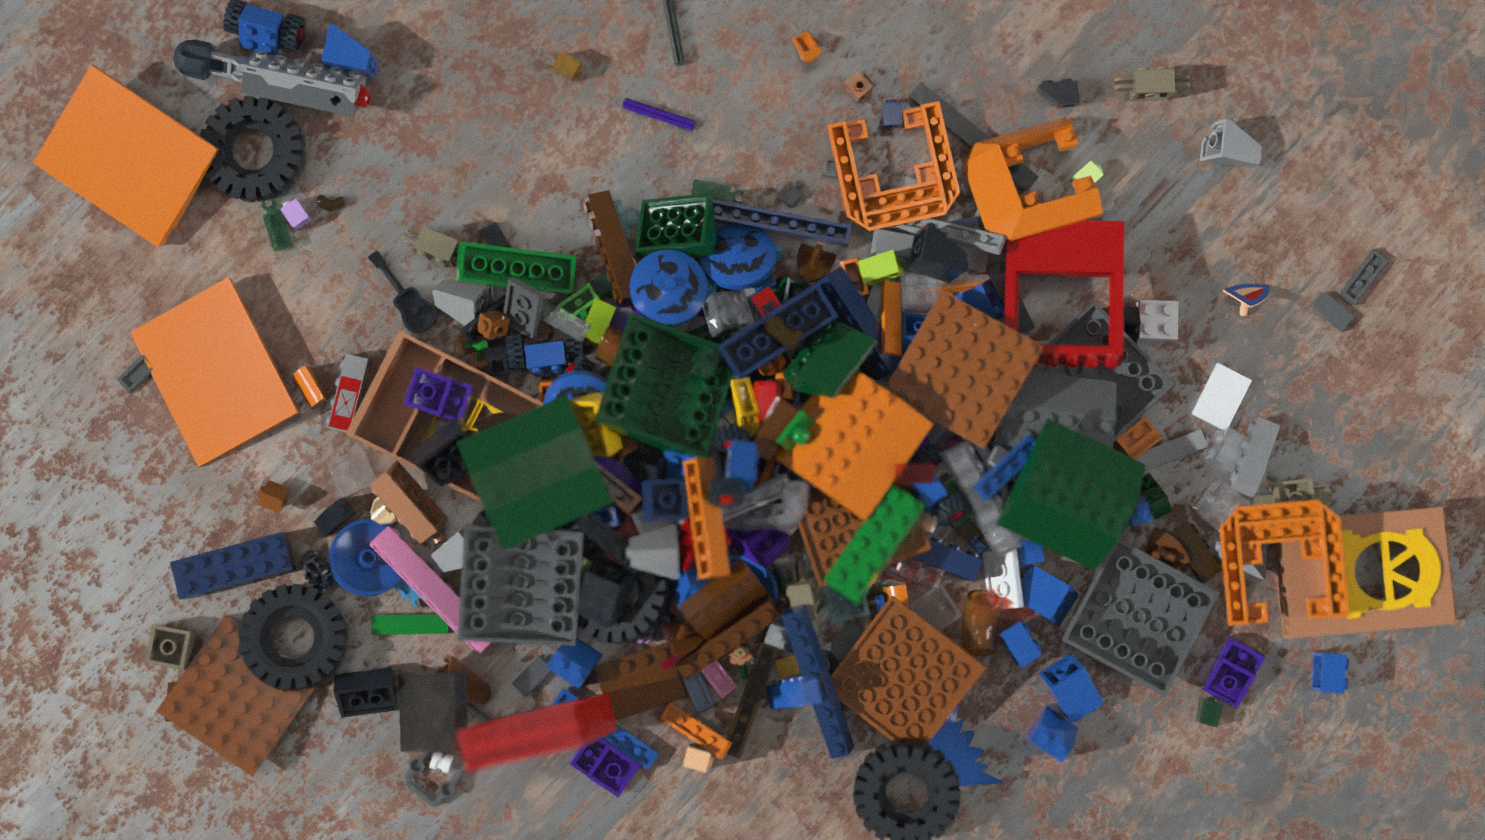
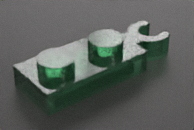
M694 180L691 195L711 193L712 199L726 202L732 201L737 204H742V201H737L735 197L737 195H744V192L741 190L731 192V186Z
M271 198L272 205L270 207L266 206L265 201L261 202L263 209L267 211V214L262 216L273 250L277 252L292 247L293 243L284 215L280 209L276 210L277 201Z

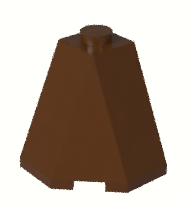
M446 655L444 658L446 663L444 666L437 668L431 689L444 696L485 705L486 701L490 698V686L457 658Z

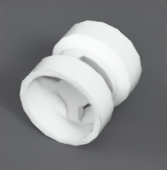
M435 750L430 768L434 770L440 769L443 773L449 774L454 755H444L442 751Z

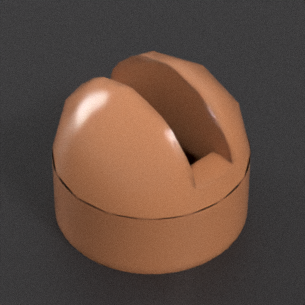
M438 530L431 536L434 546L446 541L448 537L444 531Z

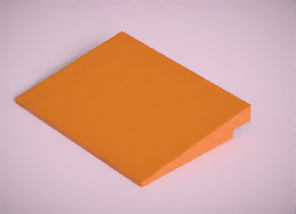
M91 65L33 161V164L156 247L165 244L171 231L179 224L219 149L95 65Z
M229 277L130 332L141 355H145L149 363L145 360L148 368H153L151 374L198 467L284 424L285 421L300 414L235 284Z

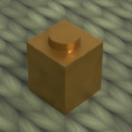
M563 51L560 52L552 66L554 72L574 82L575 78L578 79L583 72L581 61Z
M795 654L775 660L780 679L801 673Z

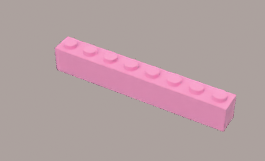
M387 526L371 541L370 546L458 634L460 597L454 593L455 589L449 583L445 584L440 579L442 577L440 573L435 569L432 570L427 565V560L421 555L418 556L414 552V547L409 542H404L400 538V533L395 528L391 529ZM465 641L477 655L491 643Z

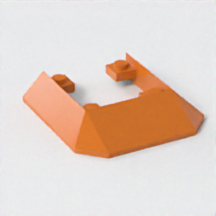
M939 101L922 104L920 107L902 111L905 131L924 127L931 162L914 165L917 184L880 192L877 174L858 177L851 143L868 139L865 119L827 125L847 218L868 231H875L877 229L946 215L960 194Z
M1066 117L977 142L973 145L962 167L986 231L1005 235L1006 240L1011 242L1103 215L1099 190L1096 188L1091 175L1073 180L1072 185L1076 193L1074 195L1040 204L1036 191L1018 196L1008 167L1023 163L1020 149L1052 140L1056 141L1060 152L1078 147L1079 143L1073 130V123Z
M1319 500L1238 506L1219 527L1228 626L1268 622L1266 602H1246L1243 565L1262 564L1261 544L1300 541L1302 560L1322 559L1325 597L1306 599L1308 619L1350 617L1340 517Z

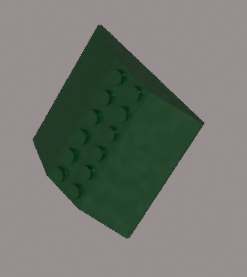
M630 313L594 420L629 439L663 451L696 458H707L733 373L718 351L717 343Z
M566 395L457 442L470 477L503 551L613 503Z
M1047 418L996 525L1096 570L1120 540L1137 505L1146 465Z

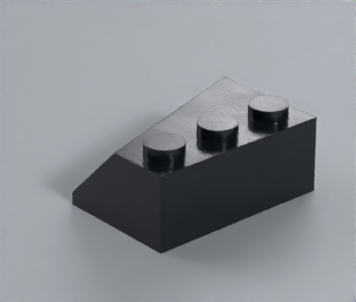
M456 416L412 451L416 466L440 487L462 478L463 474L469 471L457 442L476 433Z

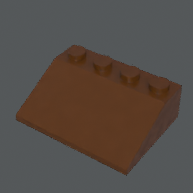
M742 558L729 567L730 575L713 579L679 605L687 620L707 641L769 595L768 591Z
M668 642L594 667L602 693L609 692L615 721L687 697L675 665L667 669H663L660 665L661 662L672 654Z

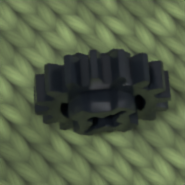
M311 550L301 557L303 560L300 562L303 565L301 569L305 572L303 575L306 580H309V584H313V588H317L319 592H324L334 585L332 583L334 579L331 576L333 572L330 571V565L328 562L326 563V559H322L320 553L317 554L316 551L312 552Z

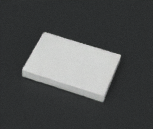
M1216 363L1191 415L1226 432L1252 380Z
M1017 549L982 553L989 610L1024 607Z

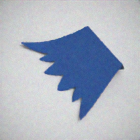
M958 704L929 741V744H932V750L940 749L946 754L945 760H951L955 766V774L959 776L960 787L978 784H1002L1001 780L981 772L988 767L987 765L975 762L984 753V750L977 747H968L974 736L973 730L960 733L963 719L956 722Z

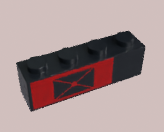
M769 284L747 297L759 318L784 303H781L777 298L779 294L775 287H770ZM807 337L797 342L792 349L783 351L788 362H791V359L794 360L800 350L809 341Z

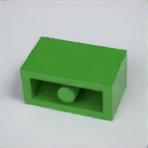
M588 282L557 305L569 321L578 315L582 309L591 306L595 298L600 299V297Z

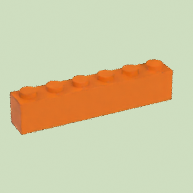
M694 458L684 461L699 579L719 578L730 575L721 508H719V505L714 506V503L711 504L709 500L710 483L717 479L714 458Z

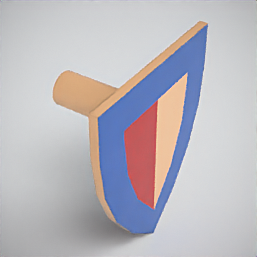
M1242 284L1223 289L1225 293L1241 302L1239 314L1242 316L1247 315L1248 307L1251 308L1264 302L1270 292L1269 286L1260 284Z

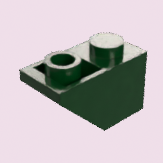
M1150 473L1144 475L1140 493L1148 501L1151 515L1154 519H1157L1171 512L1172 509L1168 496Z

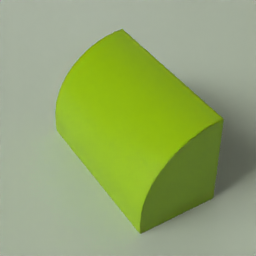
M895 250L858 261L863 283L868 286L905 275L902 263Z
M595 298L580 334L590 342L599 345L604 338L616 307Z

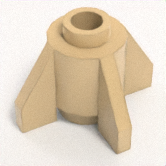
M380 497L374 499L370 511L371 519L380 525L393 524L397 520L394 513L385 507Z

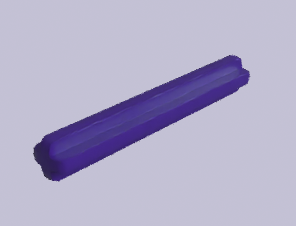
M625 98L622 104L623 109L690 131L695 126V121L628 98Z

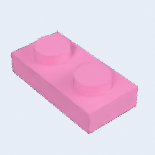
M718 660L701 670L721 698H724L737 687Z

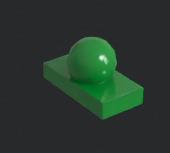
M800 410L776 441L789 452L796 444L805 445L811 438L809 428L814 421Z

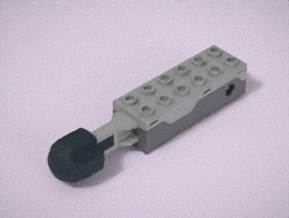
M196 39L181 42L176 47L173 55L174 65L182 74L201 80L209 78L211 74L233 78L238 82H242L241 93L350 117H353L360 107L366 108L370 103L371 95L365 88L366 75H362L358 71L348 72L339 67H325L321 63L311 64L302 59L293 60L283 55H270L265 51H255L250 57L233 56L215 52L212 43Z

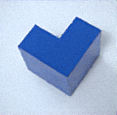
M1030 540L1015 542L1019 566L1045 561L1041 545Z

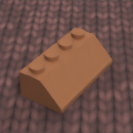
M398 460L393 462L369 485L372 488V492L380 497L385 507L394 513L398 522L405 526L410 532L411 537L420 544L437 532L447 519V516Z

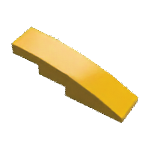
M750 377L731 380L737 427L742 426L743 429L746 428L747 432H750L751 440L760 426L757 417L760 412Z

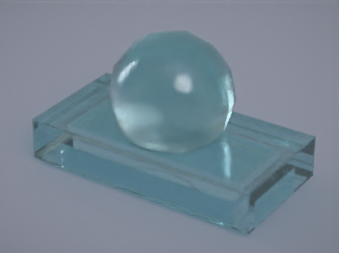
M620 199L613 201L626 240L632 239L629 226H636L639 223L640 212L635 208H628L623 211Z

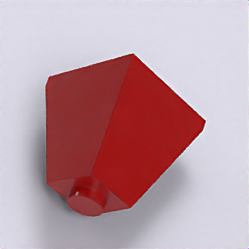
M757 381L754 383L753 391L760 412L757 416L759 424L763 421L776 397L783 398L784 386L776 381Z
M688 516V519L684 520L677 536L683 571L697 567L691 516ZM724 527L725 543L727 550V548L730 547L731 538L730 535L727 534L726 527Z

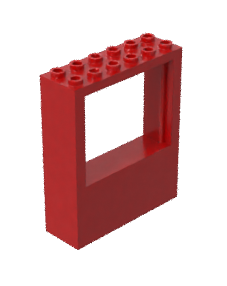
M1084 220L1011 242L1006 240L1004 325L1018 332L1019 276L1109 278V346L1040 344L1044 349L1033 367L1039 364H1046L1048 367L1066 365L1071 368L1078 365H1086L1087 368H1096L1097 366L1117 368V366H1121L1123 357L1124 221Z
M609 692L497 717L457 732L466 772L583 746L616 731L617 726Z

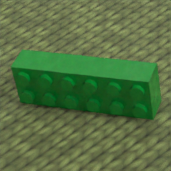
M461 242L458 247L455 282L507 288L508 279L514 277L542 293L569 296L573 294L576 256Z
M891 484L824 578L825 584L859 606L924 512V504Z

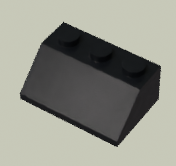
M392 667L334 675L333 693L341 718L399 710L396 679Z

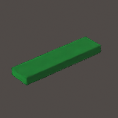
M438 614L371 615V635L449 634V625Z

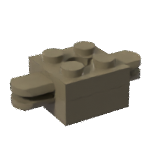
M1167 66L1158 67L1157 70H1150L1149 67H1140L1131 77L1114 78V84H1119L1114 86V91H1130V101L1169 100L1175 93V90L1190 88V83L1187 82L1190 81V76L1175 75L1174 69H1169Z
M422 226L419 234L409 229H404L403 232L417 238V240L403 235L400 239L414 245L420 257L429 261L433 258L438 262L437 264L446 268L449 265L455 266L460 243L458 240Z
M1313 478L1269 483L1270 493L1256 496L1253 500V505L1319 500L1322 504L1327 505L1332 500V493L1326 487L1314 488Z
M805 559L800 561L793 560L791 563L793 579L786 587V595L790 598V607L806 604L815 633H817L819 630L818 618L826 608L823 588L820 589L814 571H808Z

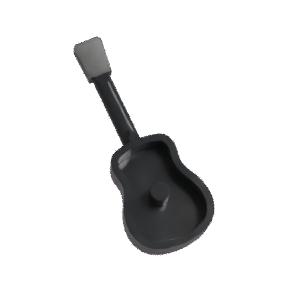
M376 250L369 255L368 259L381 270L397 291L398 295L394 298L393 303L400 311L406 329L415 334L429 330L438 319L436 307L423 299L415 288L409 287L404 289L386 266V262L379 251Z

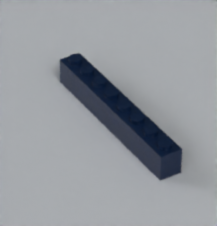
M713 199L715 223L749 227L779 235L843 247L848 246L852 225Z
M806 604L787 608L781 617L802 676L809 675V679L817 678L822 701L813 703L812 706L830 757L833 759L847 756L855 745Z

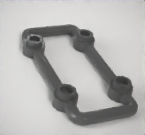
M469 702L460 703L454 711L446 714L444 725L421 755L409 762V770L403 778L404 785L431 806H439L446 797H451L455 793V785L466 772L465 763H462L449 781L440 785V793L436 799L417 786L411 779L415 774L424 770L427 758L450 728L460 723V715L465 709L482 722L492 720Z

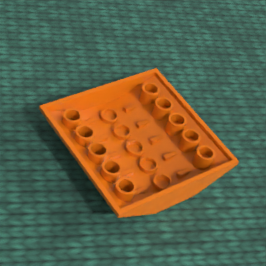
M856 371L836 398L813 394L801 410L814 421L809 428L811 433L809 442L805 445L796 444L790 452L779 444V452L772 458L866 521L927 435L933 423L901 399Z

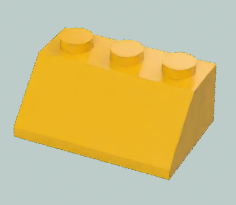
M592 393L568 399L592 456L610 457L623 448L618 432L594 420L603 393Z

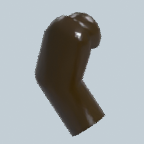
M321 194L316 198L317 205L327 211H333L346 205L342 196L330 200Z

